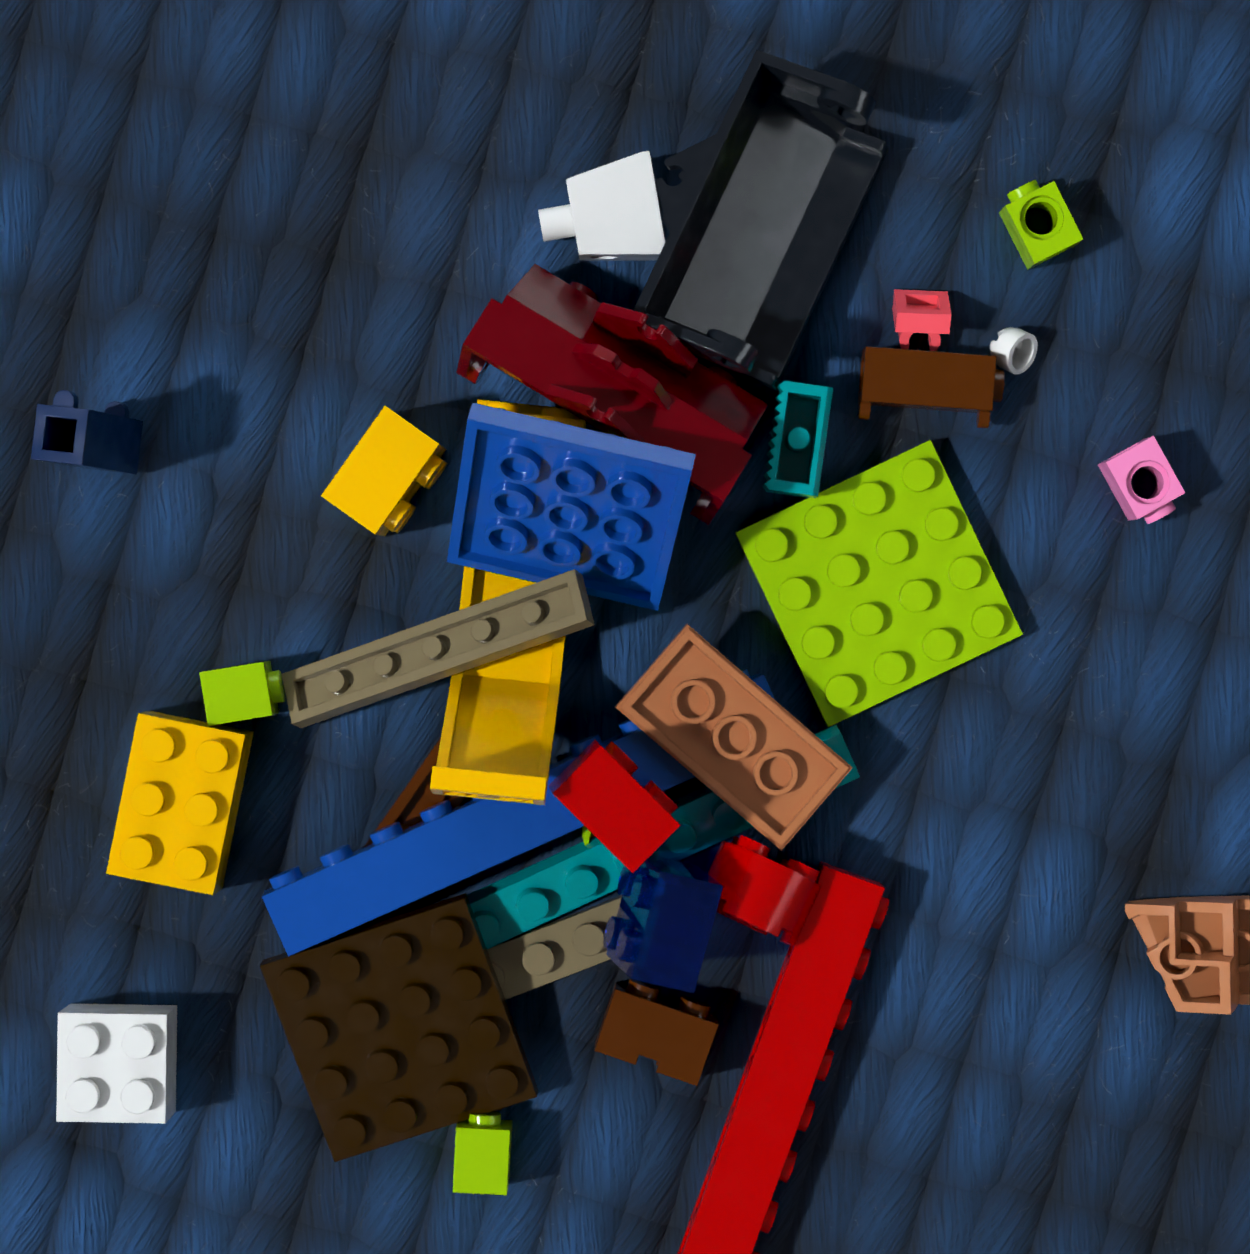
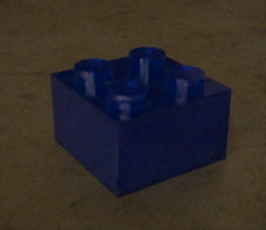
M651 855L634 873L626 866H623L618 881V894L622 898L617 917L611 916L609 918L604 933V947L608 948L606 955L633 980L694 993L723 885L694 864Z

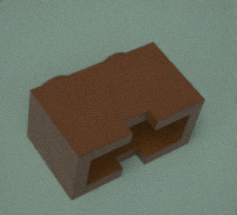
M630 978L628 985L616 982L595 1041L594 1051L636 1065L639 1055L656 1060L657 1073L698 1086L719 1025L717 1016L709 1014L711 1006L686 996H681L678 1003L658 996L660 991L658 987L641 980Z

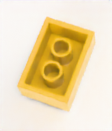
M154 711L138 713L106 874L208 895H214L223 888L254 732L218 724L208 726L207 722Z

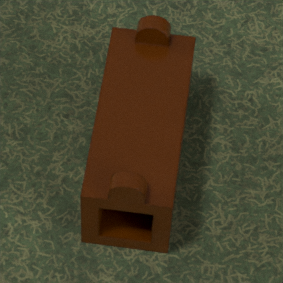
M866 346L861 352L858 419L869 420L871 406L977 413V428H988L990 412L993 410V402L1002 401L1004 370L996 369L997 356Z

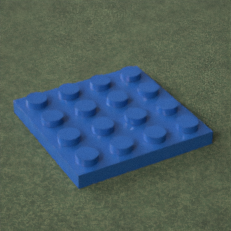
M472 403L467 418L447 562L535 583L575 569L583 575L587 595L658 611L696 454L619 437L610 433H602L563 424L558 421L511 412L502 408Z

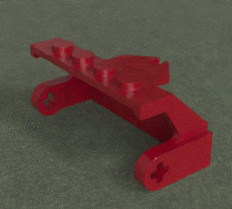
M534 264L507 294L502 304L493 298L490 300L462 345L456 373L476 385L491 364L604 433L696 454L689 484L703 493L690 514L709 525L752 456L744 451L743 447L768 407V404L737 386V380L724 369L717 366H709L707 368L697 362L698 359L665 325L660 324L657 330L648 326L646 321L649 317L645 313L604 302L599 303L597 295L585 285L578 282L568 284Z

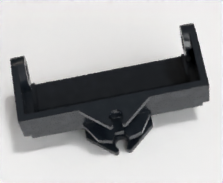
M756 49L717 134L665 160L664 163L669 170H682L678 175L682 182L677 186H669L662 178H657L655 181L664 211L662 221L670 234L634 308L635 311L648 315L649 318L646 324L655 330L658 329L660 324L665 325L693 355L706 359L732 374L776 391L889 150L885 141L848 128L837 119L855 125H866L874 110L876 100L866 91L851 83Z

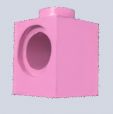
M1154 436L1145 438L1098 464L1128 521L1144 517L1147 524L1153 523L1176 510L1172 500L1185 494L1183 487ZM1139 468L1150 471L1156 480L1155 491L1147 499L1137 496L1131 486L1132 476Z

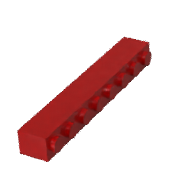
M820 861L817 871L820 873L815 882L821 888L795 945H789L677 1254H760L753 1251L760 1231L769 1233L773 1225L779 1204L772 1200L778 1181L788 1182L796 1161L797 1152L790 1150L796 1131L806 1132L814 1112L815 1101L808 1098L815 1079L823 1082L832 1063L834 1051L827 1049L834 1029L840 1031L844 1029L851 1011L852 1000L845 998L852 978L861 980L868 965L871 950L864 948L870 928L880 929L889 906V899L882 897L885 887L880 882Z

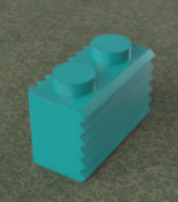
M784 381L778 385L776 390L779 394L774 400L777 406L772 411L776 417L771 421L774 428L769 432L773 439L768 442L772 449L767 453L770 460L765 464L769 471L764 474L767 482L762 487L766 492L816 498L819 494L833 388Z

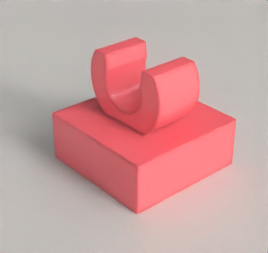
M894 289L892 311L895 332H898L901 349H909V339L913 333H927L930 351H937L941 343L940 334H950L952 314L948 291Z

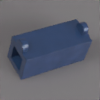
M60 390L53 398V405L37 404L31 452L32 460L86 469L137 474L143 421L129 418V409L124 403L110 402L105 408V413L78 408L79 400L74 392Z

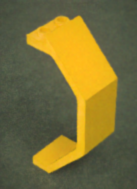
M477 399V404L502 408L507 411L558 421L563 424L586 429L585 420L564 408ZM464 566L459 610L526 587L535 582ZM566 635L451 676L437 764L432 766L430 790L433 794L545 805Z

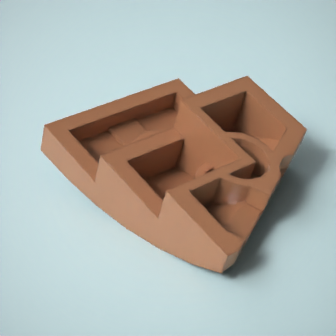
M1250 896L1172 897L1133 900L1125 903V913L1128 919H1132L1147 947L1146 953L1154 969L1161 974L1165 982V990L1177 1012L1231 1015L1239 1004L1250 1005Z

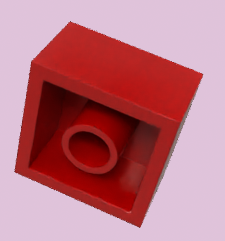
M594 740L549 785L552 794L624 866L634 873L681 826L671 816L678 806L652 780L642 787L631 776L639 767L613 741L603 748Z

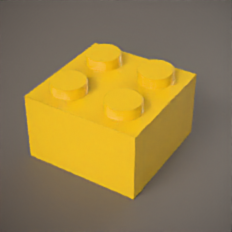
M384 406L324 490L321 497L375 535L385 537L389 530L398 534L416 509L409 502L421 485L430 489L447 466V462L441 459L447 449L387 406Z

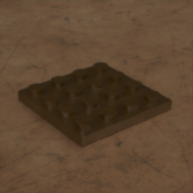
M466 893L334 936L289 957L285 952L264 959L260 964L262 974L334 1162L467 1120L470 1114H486L536 1098L538 1095V1087Z

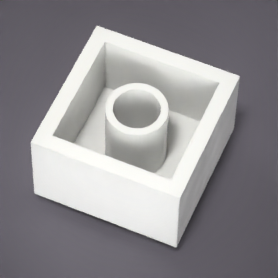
M71 1003L58 1012L56 1122L165 1124L176 1112L177 1005Z

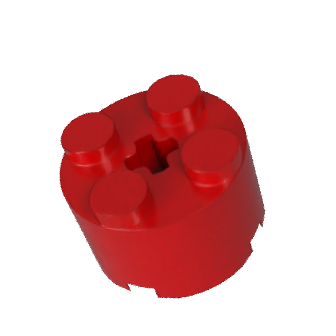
M740 835V837L734 836L731 843L722 841L695 901L700 904L709 905L711 899L714 898L716 901L712 907L713 911L764 935L770 933L779 937L782 930L784 932L780 942L794 946L821 888L815 882L820 872L793 859H789V861L782 859L780 864L768 859L767 855L770 848L743 835Z

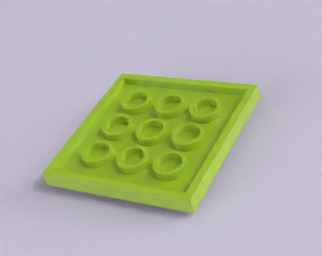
M931 440L820 492L816 498H807L735 533L827 727L1023 635Z

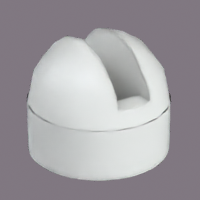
M1009 327L1000 330L997 333L999 336L997 341L993 340L989 345L991 356H997L996 364L1013 374L1025 372L1031 366L1037 354L1038 342L1036 337L1019 328Z

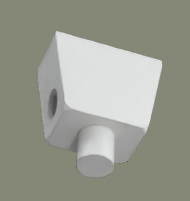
M643 151L566 179L570 204L538 210L543 241L576 236L580 260L657 261L665 244L650 151Z

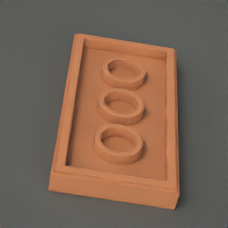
M688 624L681 629L615 706L623 715L781 851L853 768Z

